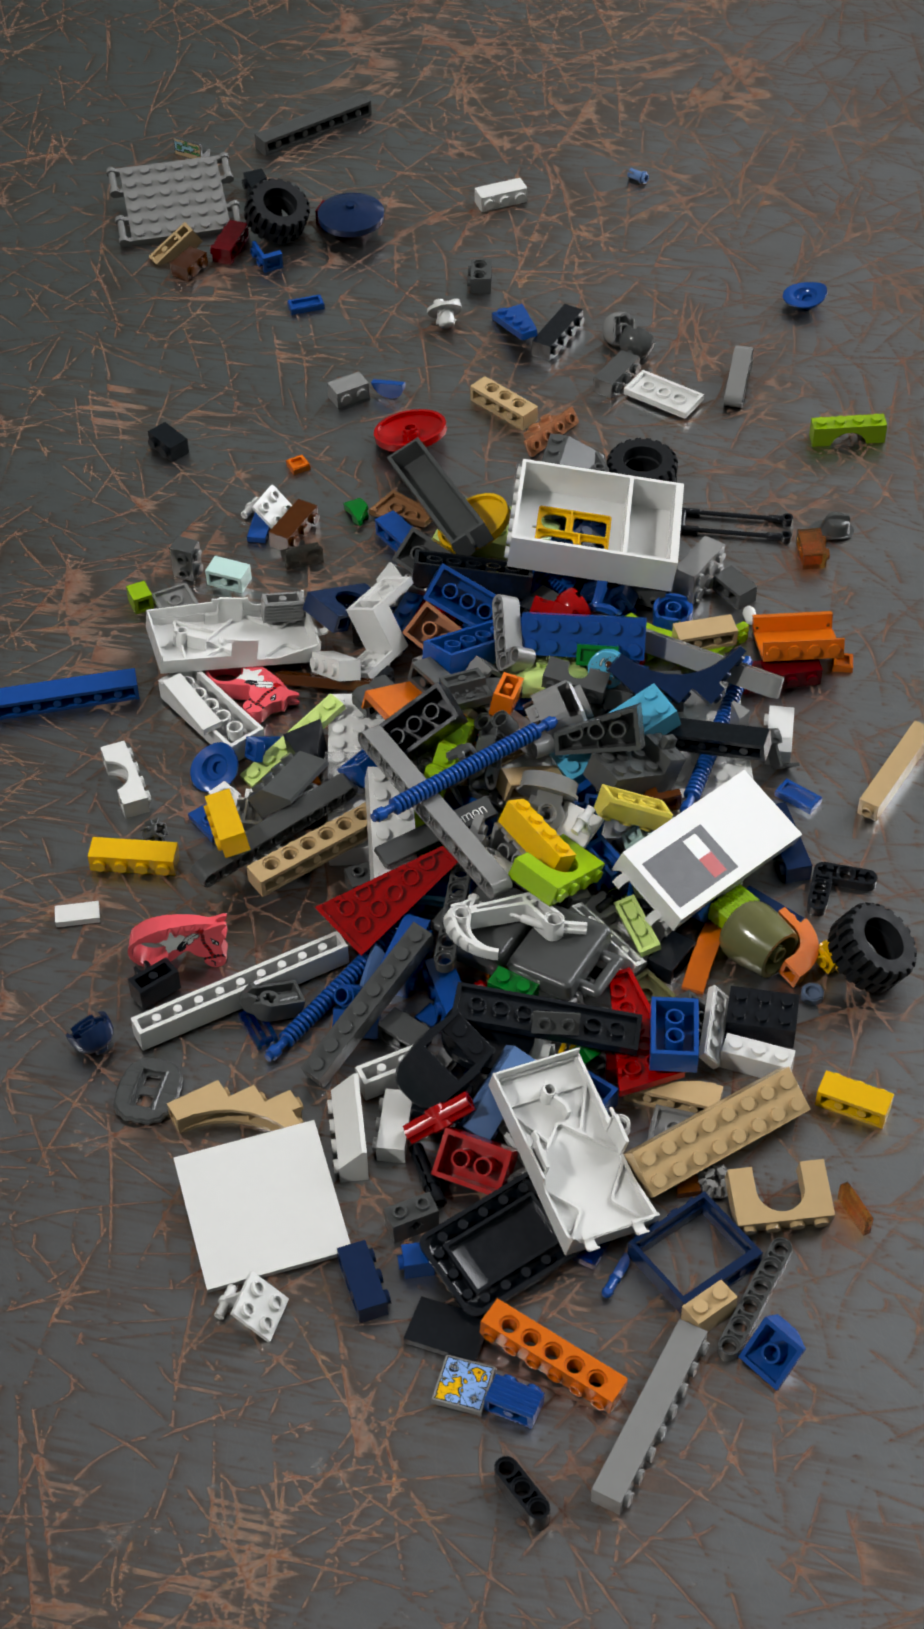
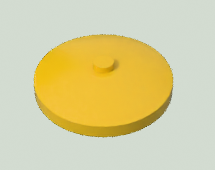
M483 493L467 498L466 500L483 520L494 540L498 538L510 521L511 511L506 500L494 493ZM438 530L440 542L454 551Z

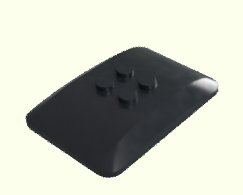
M528 1172L523 1173L422 1235L419 1242L422 1253L463 1312L472 1318H478L486 1314L497 1298L503 1302L510 1300L586 1250L584 1249L565 1256Z

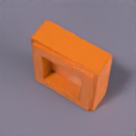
M303 454L286 460V465L293 475L311 470L310 464Z
M844 653V658H832V672L853 673V654Z

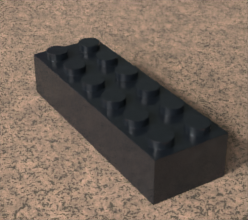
M415 549L412 581L413 585L417 588H427L439 566L445 564L496 595L512 596L522 601L531 594L533 570L508 567L507 560Z

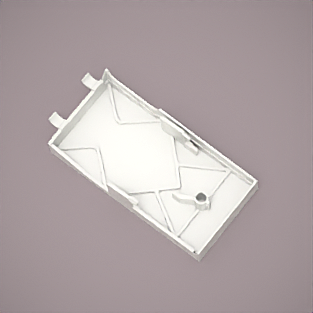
M580 1047L493 1073L488 1084L565 1256L584 1249L588 1252L600 1249V1246L598 1247L597 1245L632 1233H636L638 1236L648 1233L650 1231L647 1228L656 1222L660 1216L635 1179L623 1153L629 1143V1139L613 1107L609 1108L612 1115L611 1118L609 1117L579 1054Z

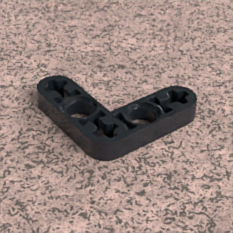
M829 862L817 863L814 867L808 896V913L813 916H822L826 913L831 885L861 891H872L877 885V874L869 869ZM848 874L851 876V878L842 879L840 875ZM822 886L826 890L819 892L815 890V887ZM816 899L820 900L819 907L815 906Z

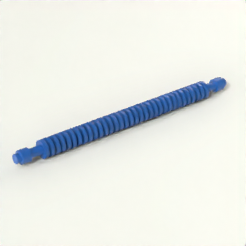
M745 656V659L742 661L752 666L753 662L750 656ZM731 683L728 684L713 722L730 724L731 703L733 701L739 703L744 688ZM699 754L684 791L686 800L680 806V813L692 806L694 802L699 801L717 756Z
M548 716L538 725L531 723L412 788L390 798L389 805L385 807L380 806L373 810L370 815L372 821L381 822L387 819L391 813L399 815L541 738V732L550 731L556 727V724H558L557 718Z
M414 905L406 914L418 917L424 912L426 905ZM404 915L373 945L378 946L386 953ZM371 947L362 956L359 954L280 1032V1040L266 1050L264 1055L266 1060L269 1062L276 1060L286 1046L292 1047L336 1003L333 995L338 986L341 984H355L362 977Z

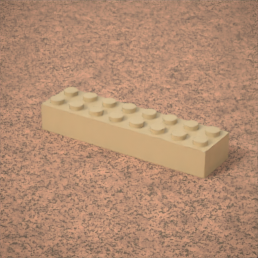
M790 1067L776 1069L623 1154L642 1190L648 1198H652L811 1109Z

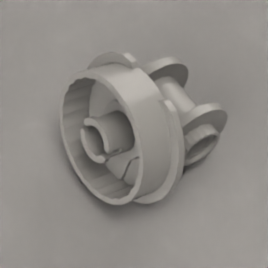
M543 770L523 771L520 786L516 787V791L529 798L531 807L554 830L563 822L564 811L562 806H564L566 801L571 803L573 801L577 802L579 798L576 795L578 789L576 781L566 776Z

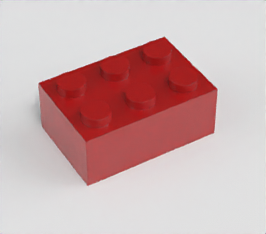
M456 1127L445 1128L431 1175L489 1195L508 1183V1178L514 1171L519 1152L515 1148Z

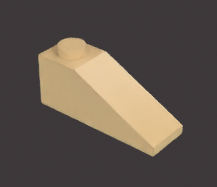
M184 222L149 255V258L157 266L175 260L189 246L197 248L203 241Z

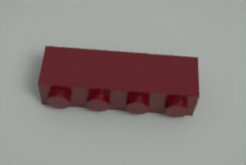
M819 659L752 661V666L784 677L782 689L821 684L823 669ZM747 689L743 691V694L755 693Z

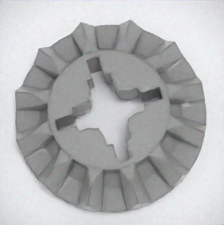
M714 1163L699 1172L698 1182L701 1191H705L711 1198L727 1197L725 1175L728 1168L724 1164L719 1166ZM715 1175H717L718 1178L721 1179L720 1187H718V1183H716V1181L713 1180Z

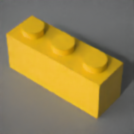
M826 1070L817 1090L815 1105L883 1129L892 1107L894 1094L885 1089L876 1088L862 1081H856L839 1073Z

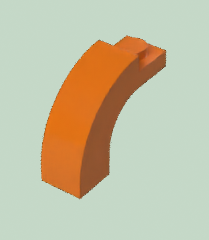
M784 907L778 913L796 932L799 939L794 954L783 962L778 972L794 988L807 977L815 964L819 953V941L813 926L807 919L799 922L796 916Z

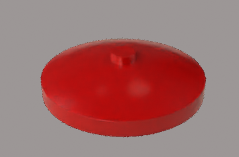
M428 409L406 410L388 416L379 422L374 429L376 444L380 448L396 452L417 437L425 447H428L438 442L446 434L447 425L445 417L439 412Z

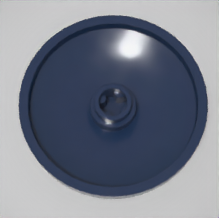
M338 194L328 198L320 205L318 221L325 231L336 236H364L374 232L382 225L384 221V207L379 200L367 194Z

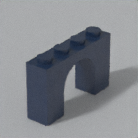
M366 583L309 591L305 598L303 610L332 633L348 631L351 619L346 609L371 587ZM391 605L389 607L393 613L395 606Z

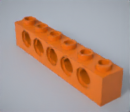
M498 1298L480 1322L479 1333L482 1334L485 1340L500 1345L509 1355L521 1358L530 1368L538 1369L545 1373L551 1381L566 1386L572 1394L577 1397L582 1396L600 1411L604 1410L610 1414L626 1391L627 1377ZM504 1329H512L514 1332H512V1333H507V1332H505V1331H503V1330H504ZM526 1342H532V1343H534L535 1345H534V1346H527L525 1343H526ZM553 1355L557 1359L551 1360L548 1359L546 1356ZM576 1369L579 1373H571L568 1370ZM592 1382H597V1383H599L601 1386H600V1387H594V1386H592L590 1383H592Z

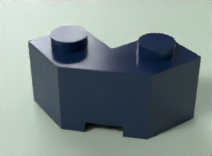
M590 579L583 585L580 595L583 596L587 604L591 603L598 580ZM607 583L606 588L608 589L603 603L612 605L622 611V614L634 608L638 594L632 586L620 584L611 589Z

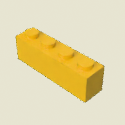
M228 788L205 796L207 805L203 807L218 851L223 850L225 858L251 850L230 789Z
M524 798L508 800L498 822L526 852H529L552 869L568 872L577 855L570 848L569 844L562 840L543 817L531 807L527 800Z
M92 837L87 857L90 871L175 876L180 854L178 842Z

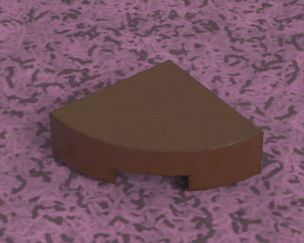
M697 1173L677 1185V1199L701 1194Z

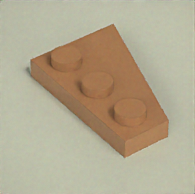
M392 490L369 509V515L376 517L383 516L394 510L408 524L423 528L432 522L418 502L395 490Z

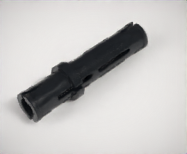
M415 1143L409 1147V1153L423 1182V1191L426 1193L430 1192L437 1208L440 1209L447 1204V1200L441 1190V1181L438 1177L431 1175L432 1166L423 1144Z

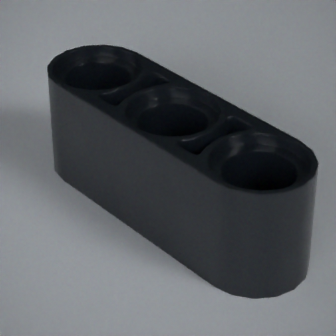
M502 1456L498 1458L494 1465V1478L497 1487L528 1527L535 1531L546 1529L550 1523V1504L513 1457ZM510 1471L512 1474L502 1475L501 1472ZM518 1491H526L528 1494L520 1496L516 1493ZM535 1511H541L544 1513V1515L534 1516L532 1513Z

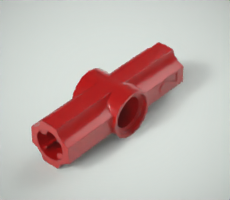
M463 1092L445 1103L442 1102L427 1109L424 1112L425 1114L403 1125L404 1133L411 1144H415L433 1133L437 1134L444 1131L445 1128L453 1126L455 1121L473 1113L476 1110L475 1104L468 1093Z

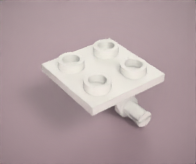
M271 484L260 497H254L251 502L245 505L241 516L247 519L251 513L256 512L272 529L292 505Z
M566 801L563 806V822L555 831L559 836L565 834L585 849L604 822V818L593 814L596 810L590 805L583 809Z
M250 1271L240 1292L236 1293L237 1287L235 1285H227L224 1295H221L218 1299L219 1305L214 1316L222 1320L228 1308L232 1307L230 1315L265 1341L270 1342L289 1298L255 1272Z

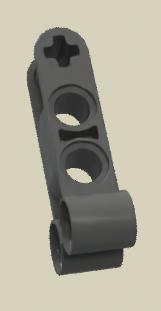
M504 710L496 712L493 717L488 713L479 714L474 721V727L480 732L475 748L478 752L518 731V722ZM503 758L485 767V772L476 777V779L471 780L469 777L467 780L469 789L473 792L483 788L493 790L497 783Z

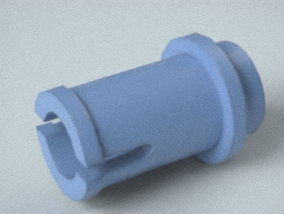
M634 168L629 169L632 173L628 172V178L637 180L640 184L647 183L649 175L646 171L641 172Z

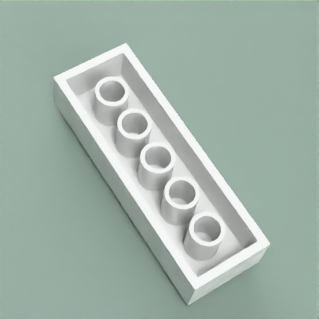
M202 671L170 673L158 680L161 698L209 744L223 742L230 745L234 749L238 761L245 758L246 736H265L264 728ZM181 673L221 720L222 726L203 735L163 687L162 681Z
M368 767L365 776L370 880L417 858V854L385 869L374 852L376 846L415 829L414 809L412 807L399 815L391 813L387 819L381 822L372 821L370 815L373 810L380 806L385 807L389 805V799L400 794L378 767Z

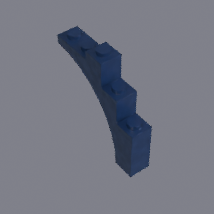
M736 646L725 658L714 665L687 674H665L652 671L634 663L623 654H619L606 671L634 696L654 683L675 704L684 703L691 696L689 691L692 690L704 702L711 705L713 702L717 704L724 696L722 692L725 688L719 682L722 681L724 683L731 675L729 671L734 665L738 667L745 659L743 655L746 650L741 646Z

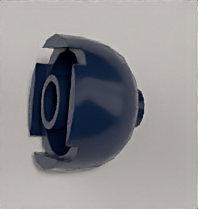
M105 1011L98 1012L100 1016L95 1018L92 1014L85 1017L71 1028V1035L66 1034V1038L76 1051L81 1054L90 1055L96 1053V1055H99L108 1049L107 1045L113 1038L114 1028Z

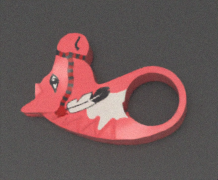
M262 666L205 670V675L231 699L247 700L243 704V710L259 724L269 715L280 711L285 712L289 705L299 704V700L296 699L299 697V693L287 689L279 678ZM220 675H233L237 677L231 681L214 679Z
M222 913L211 917L172 914L144 920L130 932L128 956L134 963L144 967L145 960L150 965H153L167 957L171 962L183 952L189 951L198 957H203L205 963L211 967L223 966L226 963L228 943L225 940L227 925L224 922L227 914ZM142 943H159L163 946L152 948L144 946Z

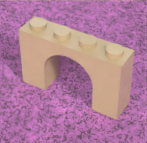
M824 1159L799 1162L796 1172L801 1192V1202L798 1206L788 1211H776L763 1204L757 1195L752 1167L728 1169L725 1175V1183L733 1222L747 1236L764 1230L767 1233H775L780 1231L781 1228L800 1230L808 1225H815V1227L828 1226L835 1217V1211Z

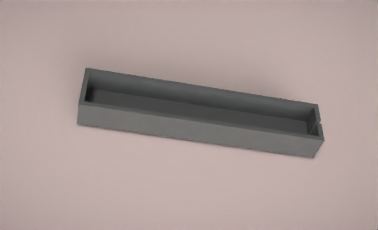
M418 437L387 457L397 475L456 554L471 556L477 547L480 549L494 540L483 520Z

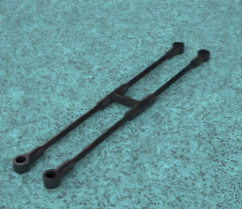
M682 507L680 530L682 533L698 534L699 532L767 538V540H778L783 544H789L792 540V533L790 531L757 533L699 528V526L686 525L687 515H707L767 520L768 522L791 526L793 524V515L790 513L764 516L704 511L696 508ZM583 519L574 520V522L578 520L580 523L584 521Z

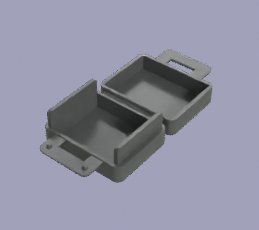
M477 885L471 894L479 895V901L488 902L527 892L513 887L511 891L490 899ZM457 890L454 892V894H461L464 891ZM556 904L552 906L565 916L564 921L587 922V934L564 933L560 940L548 941L532 926L520 921L471 929L477 940L489 947L499 948L498 960L478 957L466 952L461 947L458 949L456 960L491 976L498 966L504 968L507 966L510 971L539 984V990L562 1000L571 999L577 990L592 997L601 996L624 964L622 956L607 950L611 944V930L609 926ZM443 908L431 922V927L434 930L439 931ZM445 941L444 943H442V945L446 947L452 946L454 944L453 941ZM599 960L607 963L594 983L585 980Z

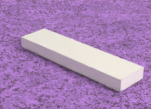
M181 673L162 681L163 687L203 735L222 726L221 720Z
M715 985L708 988L699 1046V1058L712 1069L720 1067L729 997Z

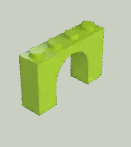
M565 834L560 835V837L577 854L568 872L552 869L529 852H526L515 858L508 873L512 880L549 907L557 902L561 903L566 897L575 895L581 889H586L590 884L597 883L603 875L602 869L605 863Z

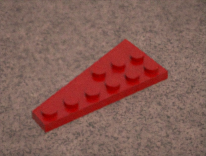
M441 846L314 908L362 956L444 877L458 861L444 846Z
M631 968L619 970L609 984L611 1009L642 1015L637 1056L615 1052L619 1097L684 1078L685 1072L649 1070L651 1006Z

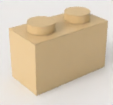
M719 1280L682 1306L681 1320L709 1332L733 1315L737 1307L738 1297L722 1280Z

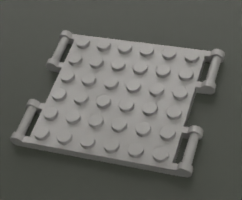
M222 152L217 156L117 169L114 167L107 168L106 174L109 177L111 186L110 195L113 198L124 197L127 217L122 215L115 217L120 235V246L127 247L164 242L184 222L199 237L220 234L223 227L230 220L228 211H233L235 221L242 222L239 212V201L232 200L230 203H226L222 184L231 183L234 180L229 167L228 153ZM222 163L224 175L220 176L218 164ZM116 177H120L122 189L117 188ZM125 225L130 226V238L126 236Z

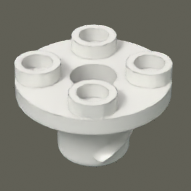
M434 300V304L427 309L428 315L437 318L436 324L442 329L453 327L457 320L454 318V315L462 310L460 300Z

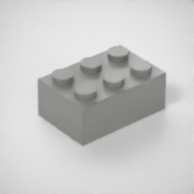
M704 536L678 563L672 593L684 595L687 597V601L690 604L692 602L693 605L697 600H700L707 589L712 588L713 576L724 570L725 544Z

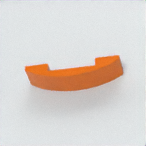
M712 921L705 923L698 937L683 980V990H690L704 995L710 979V972L720 949L719 938L722 929Z

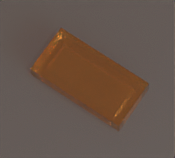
M845 1182L841 1184L838 1200L862 1235L871 1233L874 1218L850 1183Z

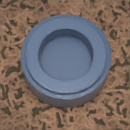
M807 983L801 989V1000L810 1006L818 1005L823 1001L824 990L816 983Z

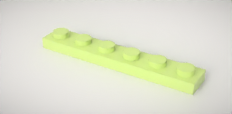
M330 693L288 732L318 719L321 720L324 729L346 709L345 705ZM284 736L265 752L263 762H253L240 774L241 779L251 788L263 782L261 780L262 777L272 772L271 768L282 762L280 759L288 754Z

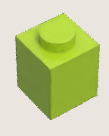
M145 581L126 586L128 601L136 615L146 612V610L154 609L153 597Z

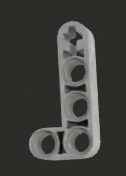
M735 345L724 396V406L742 408L748 376L751 374L753 365V347Z
M497 594L492 602L496 666L500 671L519 673L534 664L536 654L533 649L525 648L522 645L518 598Z

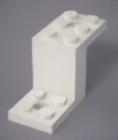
M383 577L346 609L366 649L357 657V659L361 660V678L374 679L387 665L390 666V662L401 656L402 651L408 647L389 606L393 605L395 600L400 595L405 594L408 588L414 584L411 577Z

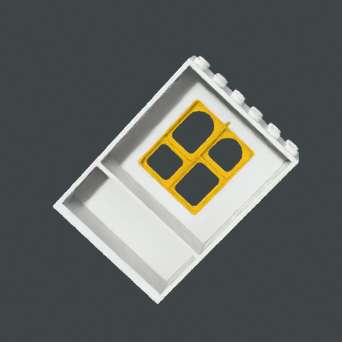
M523 459L522 467L518 466L516 478L520 479H516L506 541V544L510 546H506L504 558H508V567L671 592L678 565L684 484ZM547 515L563 516L566 518L565 530L546 528L541 523V520ZM583 519L605 523V537L573 532L574 520ZM550 536L570 539L573 541V544L543 540L541 538ZM581 543L601 544L604 546V549L582 546Z

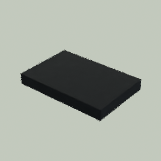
M421 1296L403 1341L406 1344L443 1356L447 1354L477 1362L486 1341L482 1334L479 1333L480 1322L484 1316L472 1318L467 1316L461 1308Z

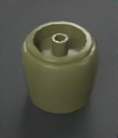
M749 901L739 906L729 916L720 932L719 942L724 954L733 962L763 978H769L778 973L783 962L794 954L799 938L796 932L771 906L760 901Z

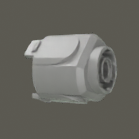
M567 680L530 695L532 700L523 705L530 723L541 722L548 716L557 718L558 724H556V727L550 731H545L553 739V734L557 730L594 718L581 685L573 687L572 683Z

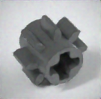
M159 818L144 822L146 827L141 829L143 840L165 841L164 836L169 834L166 823L161 822Z

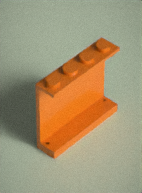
M832 611L752 615V635L763 662L844 658L845 638H836L833 632Z

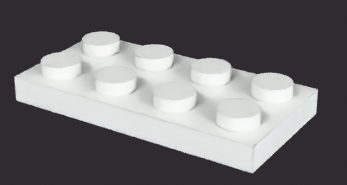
M642 370L624 388L625 395L684 419L704 400V394L645 370Z

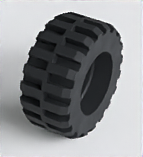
M269 178L268 181L265 179L256 183L253 189L250 190L244 207V218L247 226L251 227V231L257 234L260 239L264 238L267 240L266 242H275V244L289 243L298 239L303 233L310 214L309 201L305 198L306 195L303 191L301 192L300 188L296 185L293 186L291 182H285L279 178L277 180ZM266 206L278 207L285 211L288 216L275 215Z
M651 438L628 439L625 443L621 442L614 447L607 457L609 472L677 483L678 459L673 450L668 445L662 444L661 441H653Z
M867 902L857 904L832 924L828 934V942H830L828 950L832 953L833 964L836 963L839 973H843L846 977L845 979L849 983L853 982L855 987L872 993L885 992L907 977L913 971L917 959L915 958L917 957V948H914L915 940L914 937H911V931L908 926L906 927L902 923L903 920L900 917L894 915L895 912L891 909H885V906L880 904L875 905L874 903Z

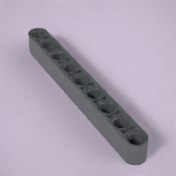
M344 773L334 776L295 800L292 804L246 830L245 834L251 850L225 858L223 850L218 851V849H215L196 861L191 867V873L204 887L213 886L350 801L357 794L358 787Z

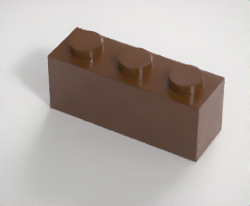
M298 499L269 531L270 546L290 553L299 545L304 536L308 535L311 528L319 522L318 505Z

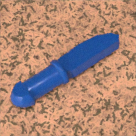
M623 1253L613 1273L610 1274L608 1282L603 1287L602 1296L604 1298L612 1297L616 1286L621 1282V1278L627 1271L630 1263L627 1253Z

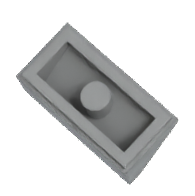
M733 701L731 703L730 724L749 726L750 710Z

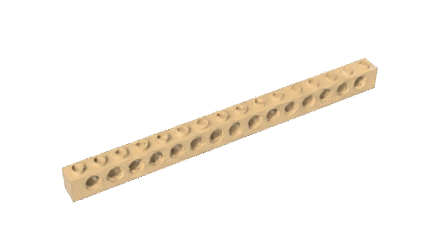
M520 749L503 758L501 767L526 753ZM464 780L460 784L462 786H467L468 782L467 780ZM450 787L447 788L443 798L452 793ZM366 802L246 866L248 881L264 897L368 840Z

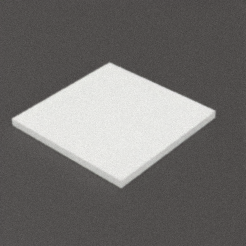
M314 1120L174 1157L208 1293L225 1289L229 1284L236 1286L245 1283L250 1271L264 1278L336 1258L337 1248L350 1244Z

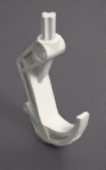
M530 892L488 902L479 901V895L473 893L468 895L467 900L450 905V909L443 919L447 935L457 946L473 955L490 960H498L499 948L489 947L475 938L471 929L520 921L532 926L548 941H558L563 937L564 933L587 934V922L564 921L565 916L553 906L549 907Z

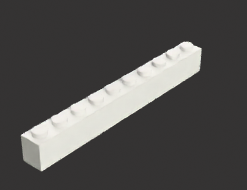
M335 931L131 1018L134 1036L143 1051L242 1009L239 1004L240 995L249 983L254 982L255 986L296 980L297 984H300L349 963L348 945L341 934Z

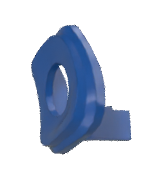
M598 580L593 599L588 604L590 611L603 612L609 616H620L622 611L612 605L603 603L608 589L606 588L608 581Z

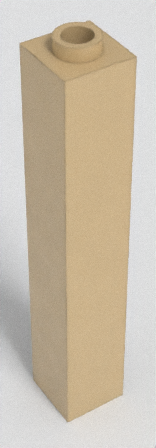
M918 721L912 723L860 797L858 814L877 821L924 753L923 723Z

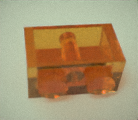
M821 528L798 529L796 546L802 569L826 568V562L830 559L829 548H826V536L822 535Z

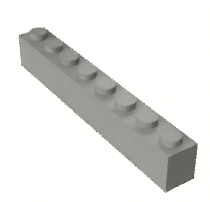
M679 1319L591 1489V1502L618 1515L621 1514L624 1506L627 1508L630 1506L634 1497L632 1490L635 1484H641L645 1475L643 1468L646 1462L651 1463L655 1456L656 1448L654 1446L658 1440H663L667 1431V1426L665 1425L668 1419L673 1420L678 1409L676 1403L679 1397L682 1399L685 1397L689 1387L687 1381L689 1377L694 1378L699 1367V1363H697L699 1357H704L710 1344L707 1342L708 1331Z

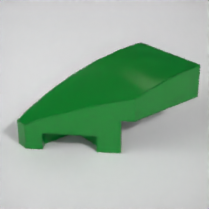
M362 498L343 503L345 511L352 515L353 522L358 526L363 524L362 520L369 518L368 504Z

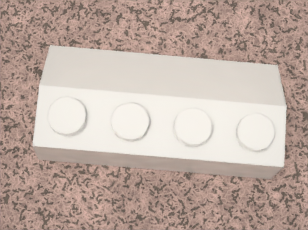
M355 1073L331 1090L332 1099L327 1100L328 1114H333L334 1119H329L330 1134L335 1133L336 1139H331L332 1154L337 1153L338 1159H333L334 1174L339 1173L340 1183L369 1180L358 1073Z

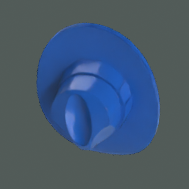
M818 282L793 284L784 290L783 299L793 307L810 310L824 301L827 296V287L825 284Z
M223 742L213 743L202 749L194 758L190 768L191 780L195 787L201 791L209 792L224 781L230 785L235 779L239 767L234 749Z

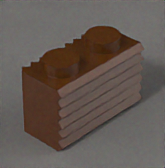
M189 246L179 257L177 256L173 262L171 261L172 276L188 282L201 269L207 267V252Z

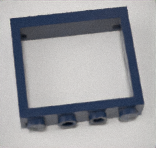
M705 1191L694 1199L692 1197L689 1198L686 1204L679 1209L674 1208L671 1210L667 1217L661 1221L652 1223L647 1229L650 1232L639 1236L635 1234L634 1239L628 1242L627 1251L629 1258L680 1314L682 1313L683 1305L719 1280H722L729 1288L756 1270L763 1257V1252ZM700 1214H703L742 1256L683 1296L644 1252Z

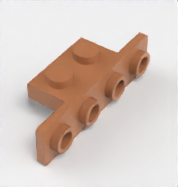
M573 407L567 408L559 415H544L538 423L528 427L529 429L523 433L526 439L523 443L529 457H534L546 448L551 433L563 435L579 423Z

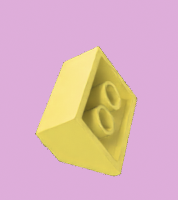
M605 784L601 785L594 805L596 813L604 818V820H618L620 824L625 826L637 825L640 829L647 832L658 829L671 820L673 816L663 800Z

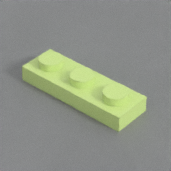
M633 894L614 902V908L639 955L644 957L661 950V944L652 927L645 921L644 918L646 916L635 895Z

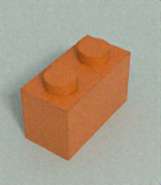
M506 672L503 673L493 693L489 715L493 716L500 710L506 711L510 716L512 715L519 700L524 678Z

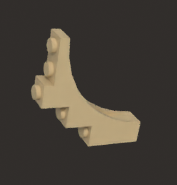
M219 1080L167 1103L169 1117L179 1134L212 1124H244L271 1132L304 1123L301 1112L304 1109L302 1101L298 1096L294 1097L291 1090L267 1100L262 1091L258 1092L255 1085L231 1095L228 1088H223Z

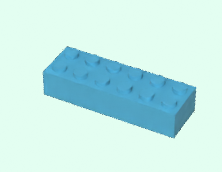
M654 683L609 712L611 713L641 703L644 737L645 734L655 733L666 735L681 725L677 710ZM554 752L549 754L552 764L557 765L563 776L573 779L578 785L587 779L583 772L592 753L555 755Z

